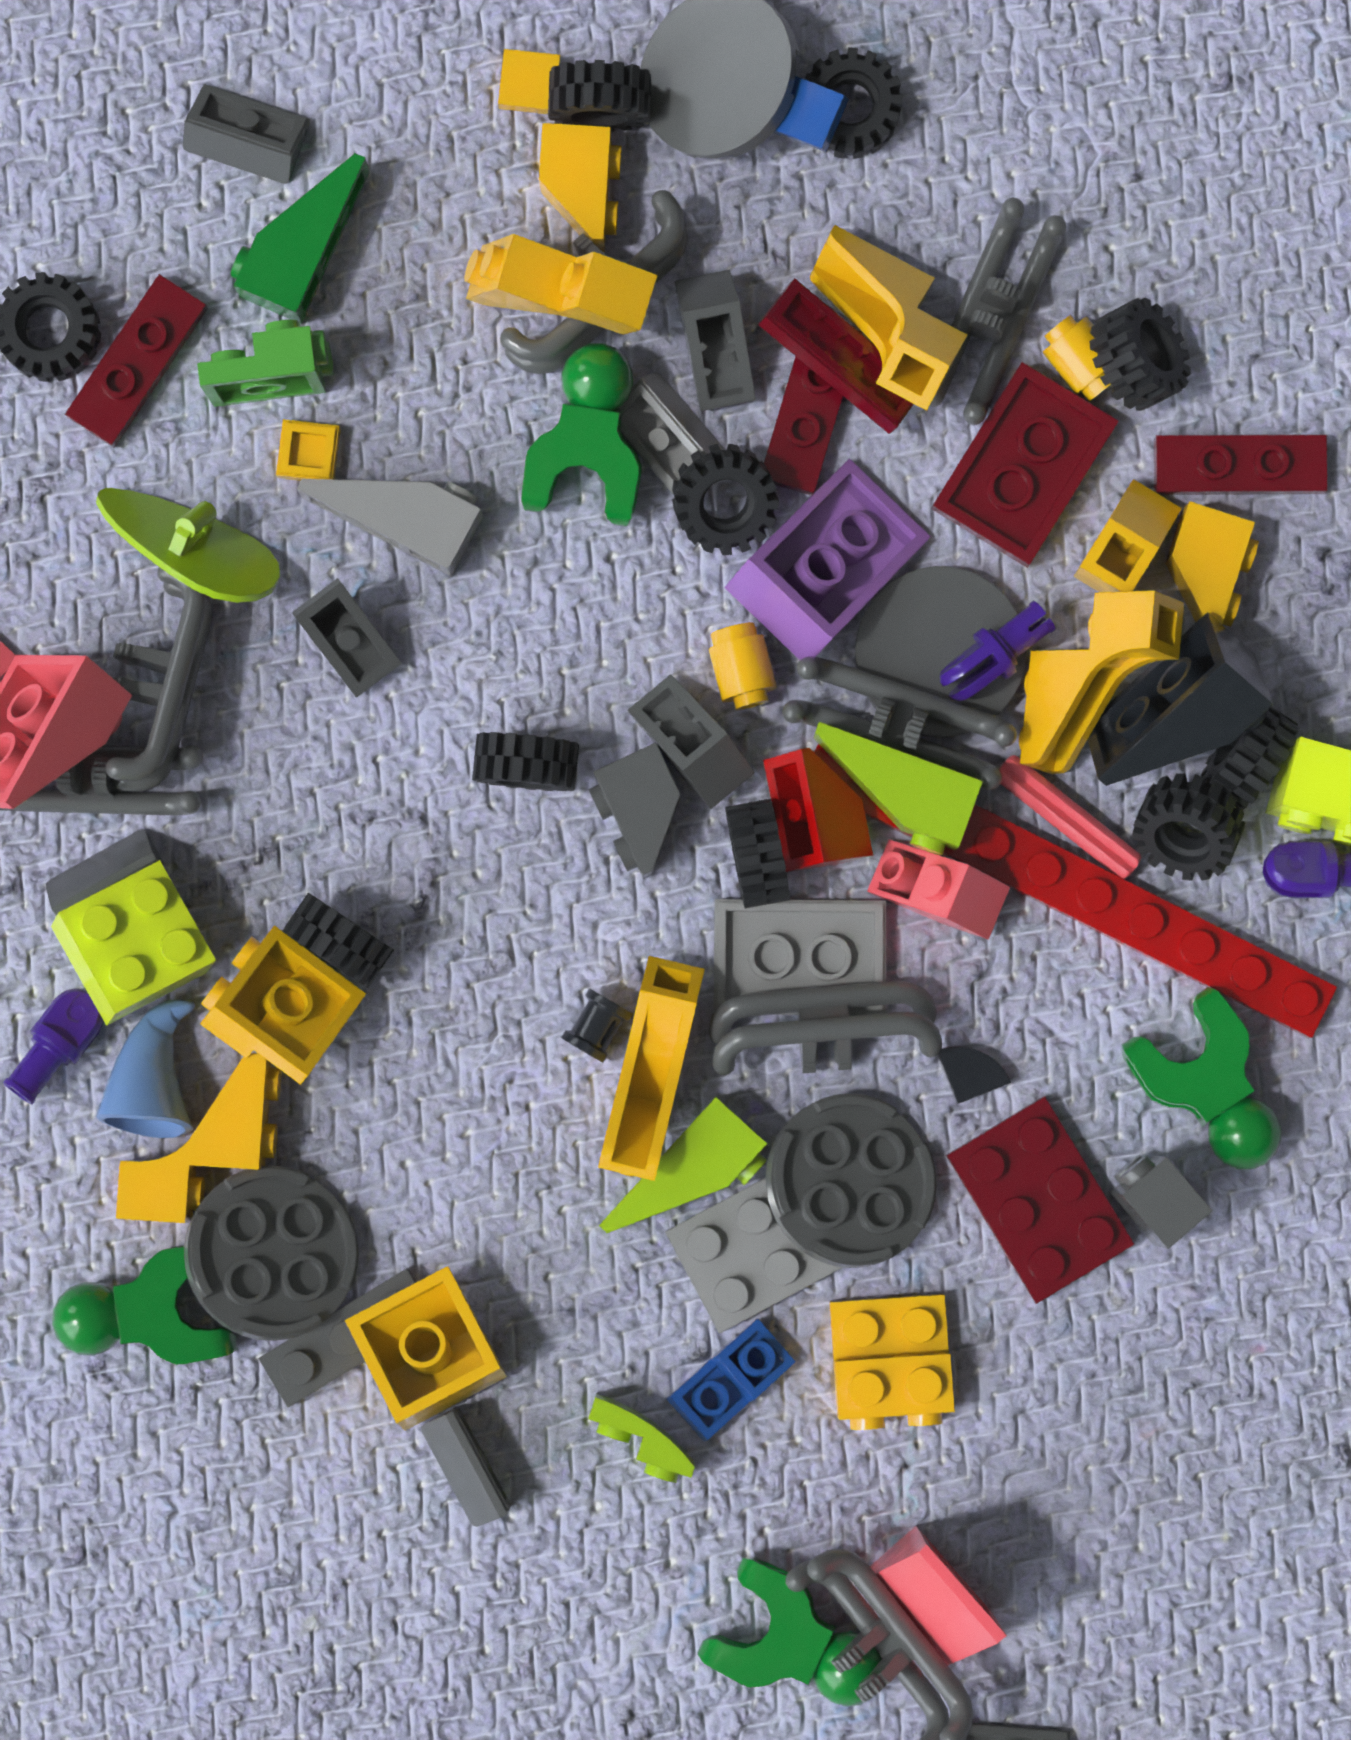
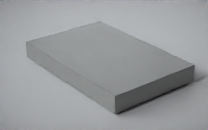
M715 899L714 1011L728 999L748 993L886 982V901L788 900L745 909L742 899ZM886 1005L848 1008L849 1015L886 1013ZM796 1012V1013H784V1014H773V1015H799V1014H798V1012Z

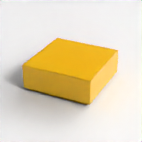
M504 49L498 108L502 110L548 114L549 71H551L553 66H560V55Z
M283 419L276 476L280 479L297 481L302 479L335 480L341 433L340 426Z

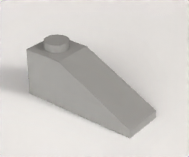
M302 479L297 487L303 499L451 577L484 518L481 509L474 505L477 497L452 482H447L443 489L431 482Z

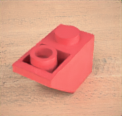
M889 839L867 892L949 927L989 940L1010 886L968 864Z

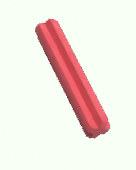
M1011 755L998 769L1002 775V786L1113 874L1125 879L1139 865L1142 859L1139 852L1033 768L1020 764L1018 756Z

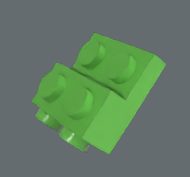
M279 320L267 323L265 325L266 331L252 333L255 356L246 357L244 350H224L211 354V361L197 363L200 387L214 407L326 393L324 376L334 375L330 343L329 341L326 342L324 330L312 331L310 326L300 327L298 320Z

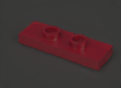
M158 274L66 411L65 416L115 448L208 310L207 305Z
M796 278L786 286L758 325L888 434L899 426L914 405L912 402L876 384L882 372V359L876 346Z
M796 356L764 464L775 485L812 496L815 493L843 395Z
M1156 435L1154 438V490L1159 495L1325 494L1327 492V435Z

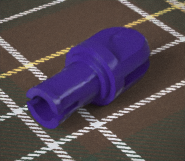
M1033 600L1027 608L997 631L991 628L986 630L982 627L974 633L973 638L976 643L951 661L940 672L942 687L956 681L987 658L988 661L961 681L949 693V696L957 701L966 700L982 690L998 676L1001 675L1007 680L1017 672L1015 666L1018 665L1016 658L1047 634L1056 630L1052 620L1043 617L1047 614L1044 609Z
M1288 841L1278 844L1269 852L1264 860L1262 875L1266 885L1277 895L1288 898H1331L1338 891L1339 887H1351V853H1340L1338 848L1330 841Z
M74 988L62 992L52 1001L31 1028L30 1033L33 1035L31 1040L34 1045L9 1078H6L3 1082L10 1091L27 1103L33 1105L36 1101L35 1098L62 1064L68 1066L69 1063L76 1065L99 1034L104 1021L87 990Z

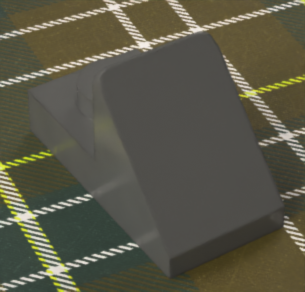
M338 578L292 612L356 698L402 664Z

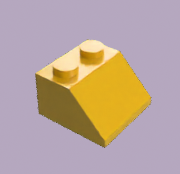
M449 1266L345 1320L396 1424L404 1431L507 1377Z

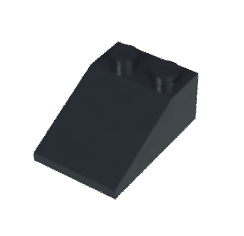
M1207 612L1181 636L1179 659L1153 662L1105 708L1087 739L1098 779L1107 786L1231 744L1243 732L1255 729L1264 720L1268 709L1273 705L1255 653Z

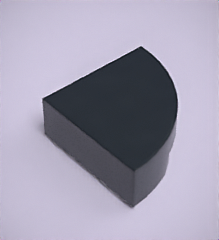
M959 1046L943 1048L937 1055L957 1104L1011 1083L1007 1073L1000 1064L979 1050Z

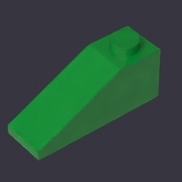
M354 153L259 231L250 248L243 246L240 249L231 270V277L236 279L233 286L240 298L288 319L298 320L302 324L370 173L365 157Z

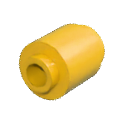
M1070 314L1044 336L1050 343V346L1042 353L1075 394L1081 391L1088 401H1091L1110 384L1106 386L1103 384L1100 377L1105 375L1102 367L1095 368L1092 360L1098 356L1097 352L1090 350L1089 341L1094 339L1090 334L1091 327L1094 326L1087 316L1077 323Z
M741 623L711 633L713 647L708 650L722 702H734L736 710L749 709L769 702L767 693L775 690L777 684L764 635L757 634L755 623Z

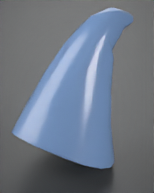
M166 1000L150 1008L129 1033L116 1058L96 1114V1118L100 1122L129 1133L161 1139L181 1137L192 1131L193 1127L182 1099L179 1081L175 1075L172 1035L180 1020L193 1011L195 1008L194 1002Z

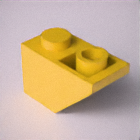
M542 123L539 168L541 193L579 236L582 233L585 234L602 252H605L606 235H617L618 201H608L609 179L620 180L622 145H611V127Z
M1133 479L1073 577L1098 592L1133 591L1182 508Z
M1189 501L1181 512L1165 564L1195 622L1208 612L1222 625L1231 627L1242 597L1241 594L1233 592L1239 571L1249 573L1259 545L1258 540L1250 538L1255 522Z

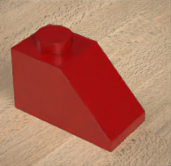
M803 748L763 760L779 838L781 840L786 872L834 866L873 856L862 798L810 748Z

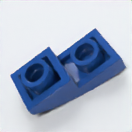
M795 76L791 92L795 97L785 118L773 133L779 136L782 134L827 152L849 99L841 93Z
M756 1319L666 1399L701 1440L705 1442L749 1402L762 1394L796 1361L759 1319Z

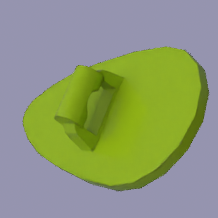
M104 488L97 494L96 505L106 521L122 538L166 573L199 593L218 600L236 603L258 601L272 594L279 582V562L272 552L252 536L216 520L217 512L210 502L202 501L192 509L159 497L131 490Z

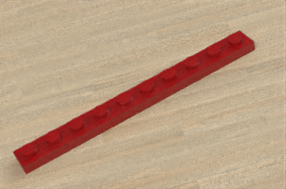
M819 744L817 745L814 753L862 798L865 815L912 838L913 835L901 831ZM976 804L973 807L960 846L956 850L947 847L944 849V855L978 869L1010 886L1011 889L1205 987L1217 990L1221 995L1306 1038L1313 1037L1337 989V986Z

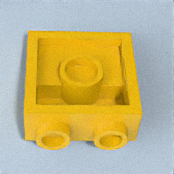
M274 925L261 942L251 936L236 955L231 964L240 971L231 983L222 976L201 1002V1005L207 1008L209 1012L200 1024L246 1059L254 1050L301 1085L363 1000L366 993Z
M945 1294L829 1301L836 1408L839 1420L850 1419L851 1430H871L885 1428V1417L908 1415V1426H930L943 1424L942 1413L955 1412Z

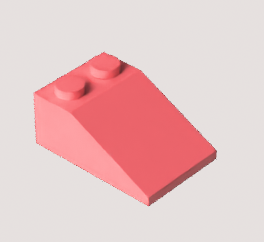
M15 655L0 682V808H16L105 745L109 737L119 728L122 721V713L132 694L88 656Z
M917 1526L913 1527L870 1566L947 1665L994 1646L1007 1636L992 1611Z

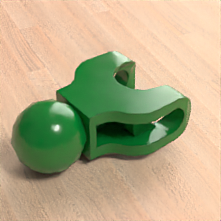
M604 343L587 344L576 349L564 364L561 373L562 390L569 403L562 405L558 424L552 430L536 439L527 451L521 502L525 511L536 513L542 511L552 501L553 491L559 475L571 466L583 465L596 471L605 483L606 504L604 512L607 519L614 525L627 527L634 516L642 475V464L635 449L624 439L621 432L623 412L617 410L630 396L633 387V371L627 358L617 348Z
M1210 987L1205 988L1196 995L1193 1003V1012L1200 1022L1206 1037L1204 1052L1198 1059L1184 1064L1169 1061L1153 1046L1149 1039L1144 1037H1131L1121 1044L1123 1059L1151 1101L1167 1108H1182L1191 1112L1202 1127L1209 1123L1208 1135L1210 1145L1214 1154L1224 1164L1236 1169H1255L1265 1165L1277 1153L1281 1143V1124L1278 1117L1265 1102L1249 1097L1254 1092L1245 1076V1063L1249 1055L1250 1046L1249 1032L1217 990Z
M184 1246L159 1251L144 1265L139 1277L133 1282L114 1285L113 1290L94 1282H83L74 1285L58 1298L53 1309L52 1326L56 1338L66 1349L78 1355L95 1356L106 1352L119 1340L120 1344L142 1343L148 1346L157 1356L175 1365L224 1357L238 1350L237 1338L231 1330L224 1327L212 1329L197 1328L182 1319L176 1304L178 1290L185 1280L188 1279L184 1262Z
M742 1557L737 1568L738 1580L743 1587L751 1590L766 1602L771 1616L769 1631L762 1639L751 1643L731 1640L722 1635H712L702 1641L697 1652L701 1661L719 1673L749 1688L767 1686L781 1678H793L809 1685L813 1678L819 1692L832 1703L846 1707L865 1703L856 1695L855 1690L859 1683L882 1660L877 1650L873 1647L862 1657V1660L850 1670H845L843 1673H839L831 1661L859 1633L848 1631L833 1634L836 1627L818 1616L808 1587L801 1592L791 1591L785 1583V1578L789 1571L757 1557Z

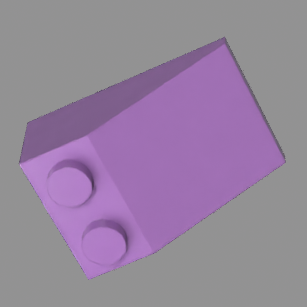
M849 458L746 561L724 588L799 660L808 656L816 657L931 536Z

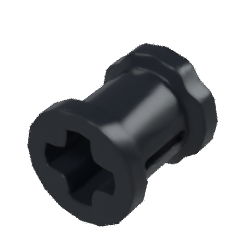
M589 988L585 995L588 999L586 1006L573 1028L565 1030L561 1038L604 1063L608 1056L606 1049L623 1021L629 1022L634 1014Z

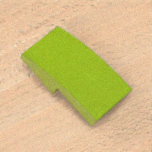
M596 1393L588 1419L599 1423L596 1430L597 1433L629 1443L632 1434L642 1437L636 1460L646 1463L644 1473L672 1483H677L679 1474L692 1478L695 1468L694 1460L669 1433L638 1411L614 1399Z

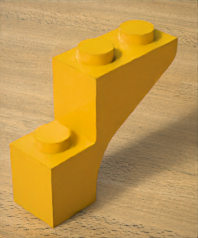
M834 225L810 274L811 282L878 349L882 359V372L876 384L927 410L952 367L967 334L920 310L935 279L933 276Z
M511 234L482 245L481 250L476 249L468 261L464 281L470 283L466 296L467 300L490 307L564 316L624 335L641 330L657 275L597 252L575 257L516 234Z
M1157 591L1095 593L1093 612L1088 622L1090 649L1031 651L1029 670L1024 681L1026 704L1024 725L1019 734L1020 764L1050 774H1061L1070 770L1120 683L1130 673L1143 665L1160 660L1179 659L1184 602Z
M653 956L648 957L598 1168L619 1172L626 1176H636L655 1181L705 971L704 968Z
M251 1053L247 1059L243 1057L190 1139L181 1148L170 1155L155 1160L120 1161L116 1219L188 1223L191 1221L193 1211H196L204 1199L205 1180L204 1177H196V1166L260 1170L261 1166H265L266 1158L274 1159L277 1148V1124H268L270 1101H279L282 1071L276 1066H272V1063L259 1053Z

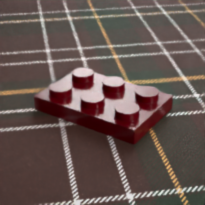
M1021 362L931 509L1028 568L1119 421Z
M1045 1096L945 1155L1035 1304L1135 1245Z

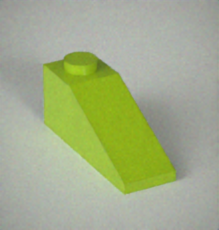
M818 723L813 739L901 831L913 835L910 841L911 845L937 855H943L945 847L956 850L960 846L983 781L830 725Z
M715 1097L661 1156L655 1181L641 1178L599 1226L606 1233H610L726 1188L736 1178L745 1185L767 1161L760 1153L767 1143Z

